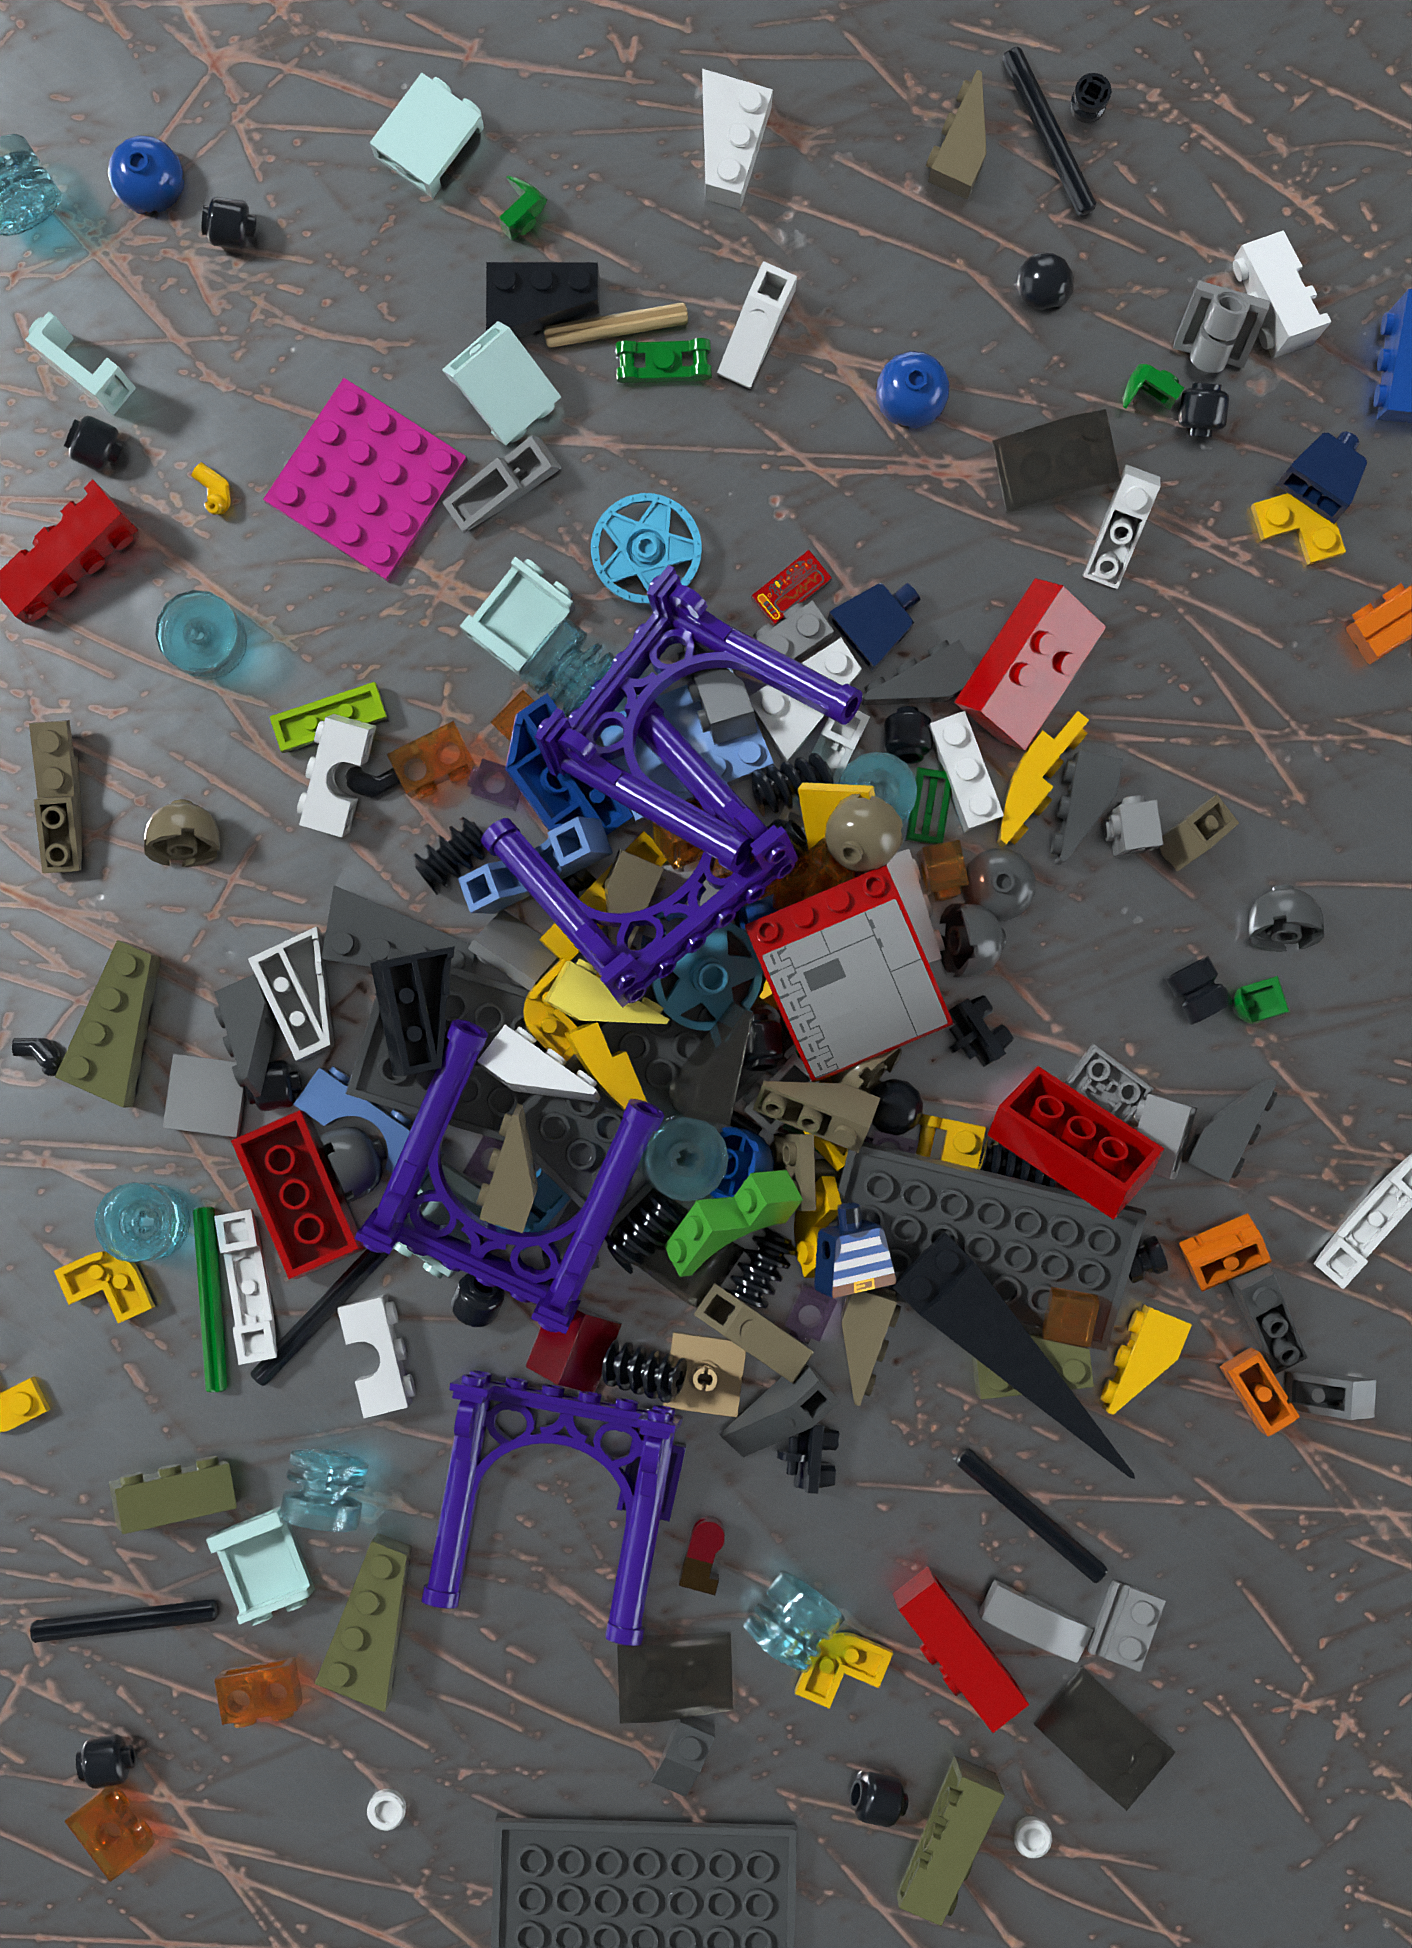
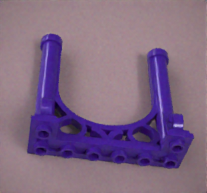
M668 565L662 574L656 576L649 585L647 596L653 614L647 622L641 624L636 629L633 640L624 651L619 652L615 656L611 668L602 680L594 683L588 698L581 707L576 708L568 719L561 709L556 708L549 718L541 722L535 739L552 775L557 777L559 773L563 776L566 773L570 774L718 859L719 865L736 873L748 861L752 853L750 844L754 840L655 784L642 772L637 763L635 751L636 736L642 718L652 702L671 684L691 673L711 668H730L745 672L838 723L846 725L852 720L860 707L862 691L849 684L841 685L722 622L706 611L708 607L706 601L696 591L682 585L675 568ZM698 642L714 652L696 655L694 643ZM682 644L687 647L685 659L672 664H665L659 660L670 645ZM651 663L658 675L656 676L652 672L647 677L639 679ZM624 697L627 698V704L624 708L628 716L627 719L622 713L614 711ZM615 725L623 728L622 740L608 747L596 744L597 738L605 728ZM625 755L631 774L608 761Z
M655 700L642 718L637 736L698 801L706 813L754 840L750 844L752 853L746 864L738 872L732 873L727 878L715 877L713 875V867L716 858L703 852L701 860L692 875L668 898L640 911L621 914L607 913L595 910L581 902L525 839L511 819L503 818L496 821L484 832L481 838V843L489 853L500 858L601 976L600 980L622 1008L628 1003H634L641 999L649 985L658 978L668 976L675 969L677 962L687 953H694L699 950L706 942L707 936L717 928H724L731 923L738 910L747 903L751 904L757 901L764 894L765 888L776 878L781 879L788 875L794 868L795 862L799 860L785 829L782 826L777 828L775 825L768 829L666 719L664 710ZM707 879L709 885L719 891L700 906L701 897L706 891L703 883ZM663 917L668 922L674 918H685L668 934L660 921ZM597 924L619 928L616 946ZM649 925L656 928L654 940L647 944L645 948L637 951L628 948L627 942L634 927Z
M455 1019L452 1021L446 1035L449 1040L443 1052L441 1068L436 1069L379 1206L373 1210L356 1233L354 1239L363 1242V1245L370 1251L376 1253L385 1252L389 1255L397 1243L400 1242L406 1245L412 1253L420 1256L429 1255L440 1260L444 1267L452 1271H464L475 1276L476 1280L485 1286H497L504 1289L520 1302L537 1304L531 1319L537 1321L547 1331H559L566 1334L581 1302L578 1297L653 1131H658L665 1115L659 1108L639 1099L629 1100L623 1113V1119L583 1207L564 1224L549 1230L520 1233L480 1220L452 1192L444 1176L441 1163V1148L445 1133L480 1051H482L488 1037V1033L478 1025L465 1020ZM429 1166L431 1180L435 1189L417 1194ZM430 1201H442L449 1212V1222L444 1225H438L428 1221L421 1214V1204ZM459 1221L464 1224L461 1231L468 1236L471 1244L449 1235ZM574 1232L563 1259H561L559 1250L553 1242ZM508 1244L515 1245L511 1251L510 1262L488 1253L494 1249L506 1250ZM539 1245L550 1258V1267L545 1270H537L526 1265L521 1259V1250Z
M470 1370L469 1374H463L451 1382L449 1390L453 1391L452 1398L461 1401L455 1418L454 1441L429 1581L423 1587L421 1601L424 1604L438 1608L453 1609L459 1606L477 1495L481 1481L491 1465L504 1454L522 1446L541 1443L564 1445L582 1451L601 1463L611 1473L621 1489L626 1506V1524L605 1638L622 1645H641L645 1627L642 1626L673 1442L675 1432L682 1424L683 1416L676 1415L675 1408L663 1405H653L652 1410L639 1408L638 1401L626 1398H616V1403L602 1401V1395L595 1392L579 1391V1396L564 1393L565 1388L558 1385L543 1384L542 1389L529 1387L528 1380L516 1377H506V1382L492 1380L491 1373L479 1370ZM491 1400L500 1401V1403L490 1409ZM530 1407L560 1413L555 1423L542 1425L540 1427L541 1432L533 1433L537 1422L535 1413ZM502 1410L520 1412L527 1421L525 1432L513 1439L508 1437L497 1426L496 1418L498 1413ZM576 1416L607 1422L596 1431L593 1438L594 1444L587 1441L590 1434L583 1432L579 1428ZM566 1426L569 1434L558 1432ZM487 1427L489 1434L500 1446L494 1449L480 1463ZM610 1430L628 1433L634 1442L632 1452L626 1456L614 1459L603 1446L602 1439L604 1434ZM639 1456L635 1490H633L632 1484L622 1466L632 1463Z

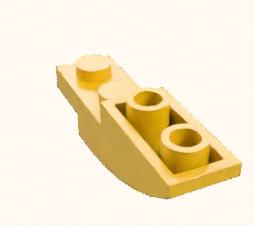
M1079 711L1070 718L1054 739L1042 730L1017 765L1001 805L1004 816L998 820L996 841L1000 847H1004L1009 841L1015 845L1029 829L1024 824L1032 813L1039 816L1052 801L1048 793L1052 790L1053 786L1042 777L1046 775L1048 778H1051L1064 763L1059 758L1068 746L1074 750L1088 734L1083 730V727L1088 723L1089 719Z
M645 831L624 850L659 866H662L670 857ZM612 864L578 898L581 902L595 910L607 912L604 883ZM555 923L539 939L559 960L563 958L565 961H571L580 952ZM597 924L600 929L604 927L603 925Z

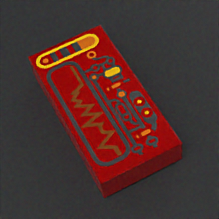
M808 550L756 591L751 598L775 626L785 618L783 614L799 602L804 603L827 585L832 580V577L811 551Z

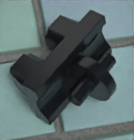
M982 995L972 1000L967 998L948 1010L955 1024L949 1028V1031L956 1039V1042L948 1047L952 1054L962 1048L969 1060L976 1056L983 1067L1006 1054L1004 1049L1014 1040V1037L1003 1024L993 1030H990L983 1019L993 1012V1006L986 996Z
M817 1423L814 1427L799 1433L798 1436L789 1437L788 1449L777 1450V1459L787 1461L786 1474L795 1475L794 1487L804 1489L806 1493L818 1494L819 1488L835 1485V1465L821 1463L822 1450H837L839 1446V1431Z

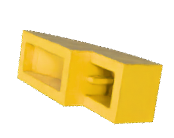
M591 1021L565 1032L576 1057L588 1075L597 1082L599 1088L625 1111L630 1099H639L647 1102L627 1052L620 1050L613 1054L610 1053L598 1022Z

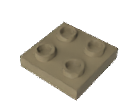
M774 1134V1142L770 1145L775 1162L774 1171L787 1170L803 1199L796 1211H816L815 1182L821 1176H835L836 1182H838L841 1176V1169L836 1171L826 1159H814L813 1134Z

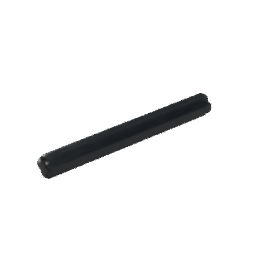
M1014 47L1006 51L1002 61L1077 215L1084 216L1092 212L1096 207V201L1022 49Z
M366 1249L276 1344L277 1358L260 1361L251 1371V1377L261 1386L268 1384L389 1254L385 1252L376 1253Z
M965 1449L956 1460L958 1467L1093 1583H1098L1105 1577L1108 1569L1101 1561L973 1451Z
M210 1599L42 1619L31 1623L30 1636L31 1640L37 1643L213 1622L217 1618L218 1610L216 1601Z

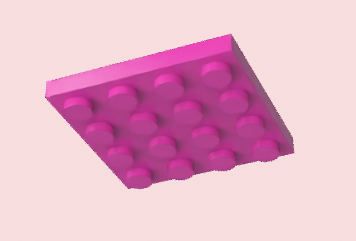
M343 378L263 500L275 510L388 582L468 459L467 456Z

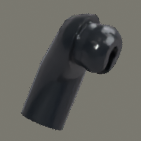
M355 766L348 769L345 775L347 787L352 792L369 798H377L403 784L394 767L376 777L364 772L361 767Z
M14 1038L12 1041L13 1056H33L38 1064L42 1066V1072L45 1075H56L63 1057L52 1041L47 1038Z

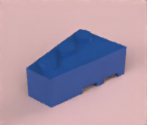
M1408 289L1394 306L1384 313L1381 322V335H1385L1384 349L1380 350L1377 361V370L1382 371L1381 385H1377L1373 401L1374 407H1378L1377 420L1412 423V289Z

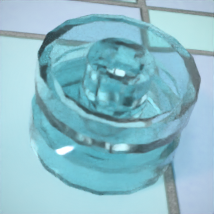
M191 590L178 594L164 605L157 617L155 635L159 650L171 664L195 679L213 680L226 676L239 665L246 652L247 634L243 621L223 599L211 592ZM200 633L204 635L202 639L197 640Z
M675 1114L664 1117L658 1131H653L638 1165L641 1175L650 1187L671 1199L692 1201L704 1198L719 1186L726 1174L729 1157L725 1141L715 1127L699 1118ZM683 1150L686 1152V1160L679 1164L676 1159L681 1157L679 1151Z

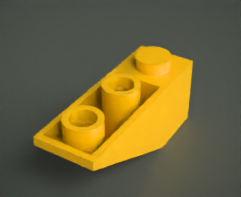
M1143 1304L1141 1311L1135 1310L1128 1326V1331L1132 1333L1127 1346L1121 1345L1114 1361V1365L1118 1368L1113 1381L1108 1379L1103 1387L1100 1400L1104 1401L1102 1408L1114 1415L1179 1359L1192 1324Z

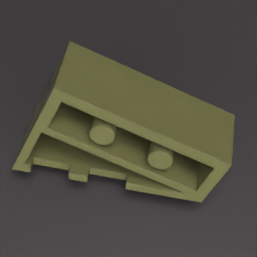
M1028 1333L1071 1390L1094 1387L1090 1349L1086 1346ZM972 1356L976 1394L981 1400L1022 1395Z
M218 1456L198 1459L195 1466L181 1468L180 1464H174L158 1468L157 1473L143 1475L142 1472L122 1476L119 1480L109 1481L115 1522L122 1535L237 1508L230 1465L225 1460L219 1461Z

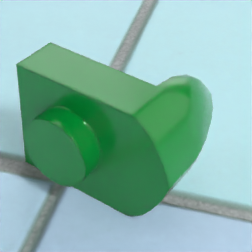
M507 176V180L519 194L520 198L499 217L502 231L513 240L518 234L525 235L533 228L537 221L536 217L542 212L547 203V198L526 181L517 177Z
M1138 364L1128 380L1123 398V407L1126 409L1140 390L1170 410L1184 390V387L1179 384L1178 378L1166 370L1159 371L1148 364Z
M1278 976L1240 987L1233 997L1232 1010L1240 1019L1249 1024L1290 1013Z

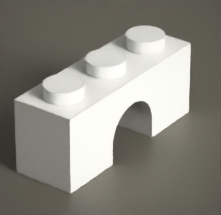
M962 711L930 723L929 728L933 740L932 748L938 764H942L947 774L953 794L951 799L964 833L1000 820L1004 814L966 712Z
M336 714L327 716L325 721L319 722L314 742L319 743L316 757L310 758L306 769V778L310 779L307 793L303 792L297 806V814H301L300 826L338 837H343L350 833L359 797L341 791L335 783L334 773L340 762H347L358 766L368 762L376 726Z
M386 1294L338 1307L346 1345L355 1342H367L372 1344L380 1355V1366L377 1372L360 1377L355 1381L363 1418L408 1408L412 1403L411 1397L416 1396V1390L412 1375L405 1374L402 1360L407 1359V1352L403 1338L396 1337L393 1324L398 1323V1314L394 1302H388Z

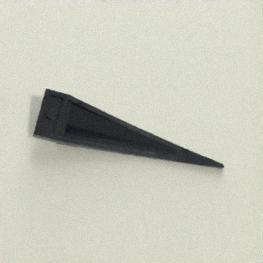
M943 1232L896 1279V1284L890 1286L920 1316L1129 1478L1135 1479L1132 1470L976 1263Z

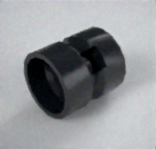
M1209 956L1193 962L1165 979L1175 997L1185 998L1182 1007L1190 1025L1214 1015L1234 1002L1226 987L1222 984L1214 983L1218 972Z

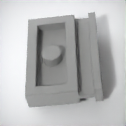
M1112 1579L1087 1647L1088 1652L1141 1672L1166 1600L1163 1597Z

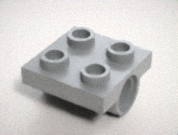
M1198 280L1174 339L1173 348L1190 353V360L1193 365L1205 372H1220L1225 368L1226 364L1244 368L1268 312L1270 301Z

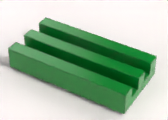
M917 768L905 841L932 844L939 847L943 846L952 791L945 771ZM924 776L930 777L922 831L921 834H916L915 828ZM938 779H944L936 837L929 836Z

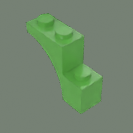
M787 1170L750 1173L734 1197L697 1200L664 1247L679 1277L691 1276L702 1263L729 1243L759 1229L786 1223L803 1199Z

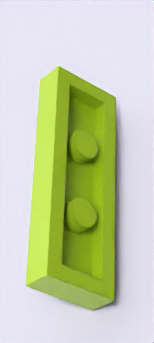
M372 682L269 716L280 751L286 753L316 743L314 738L319 722L325 721V717L332 714L367 724H374L388 719L377 683Z

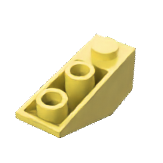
M578 959L576 964L572 961L565 962L543 1000L571 1018L580 1021L667 1024L669 1021L667 1017L661 1014L664 1008L646 997L643 998L642 1002L628 1003L622 1008L600 978L596 976L597 971L592 965L581 959Z

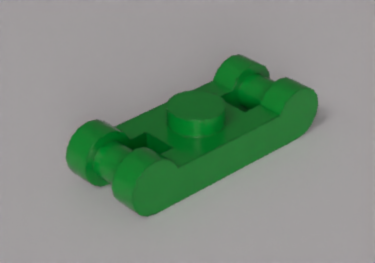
M695 338L689 341L661 342L625 340L615 344L616 356L620 358V367L616 369V379L620 383L703 381L712 378V367L708 364L707 354L711 353V341L709 339ZM682 356H693V365L682 366ZM645 357V367H634V358Z

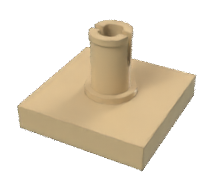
M673 1331L670 1352L674 1357L673 1366H676L680 1358H686L688 1362L687 1373L680 1393L671 1402L664 1403L663 1406L678 1410L737 1418L746 1351L726 1338Z

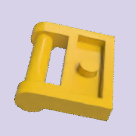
M926 1114L922 1115L918 1123L921 1125L916 1154L930 1157L936 1128L946 1130L940 1160L975 1169L978 1168L986 1127Z

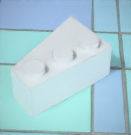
M702 69L706 200L741 210L771 112L773 89Z
M1284 230L1243 244L1234 257L1233 269L1238 281H1243L1248 295L1270 301L1268 312L1258 333L1262 347L1265 350L1268 349L1271 358L1274 359L1313 345L1329 326L1331 320L1327 313L1319 315L1312 299L1317 297V293L1313 285L1304 286L1298 272L1302 270L1303 266Z
M842 638L802 662L803 665L841 685H852L861 672V667ZM766 685L749 696L756 721L783 762H790L793 759L794 755L826 717L824 714L770 685Z
M909 849L897 852L887 864V868L928 963L942 959L940 951L945 950L939 930H933L929 917L933 915V911L927 894L922 893L919 883L921 875L915 859H912Z
M317 926L248 958L292 1054L298 1062L305 1061L334 1047L325 960L321 959L323 951L322 934Z

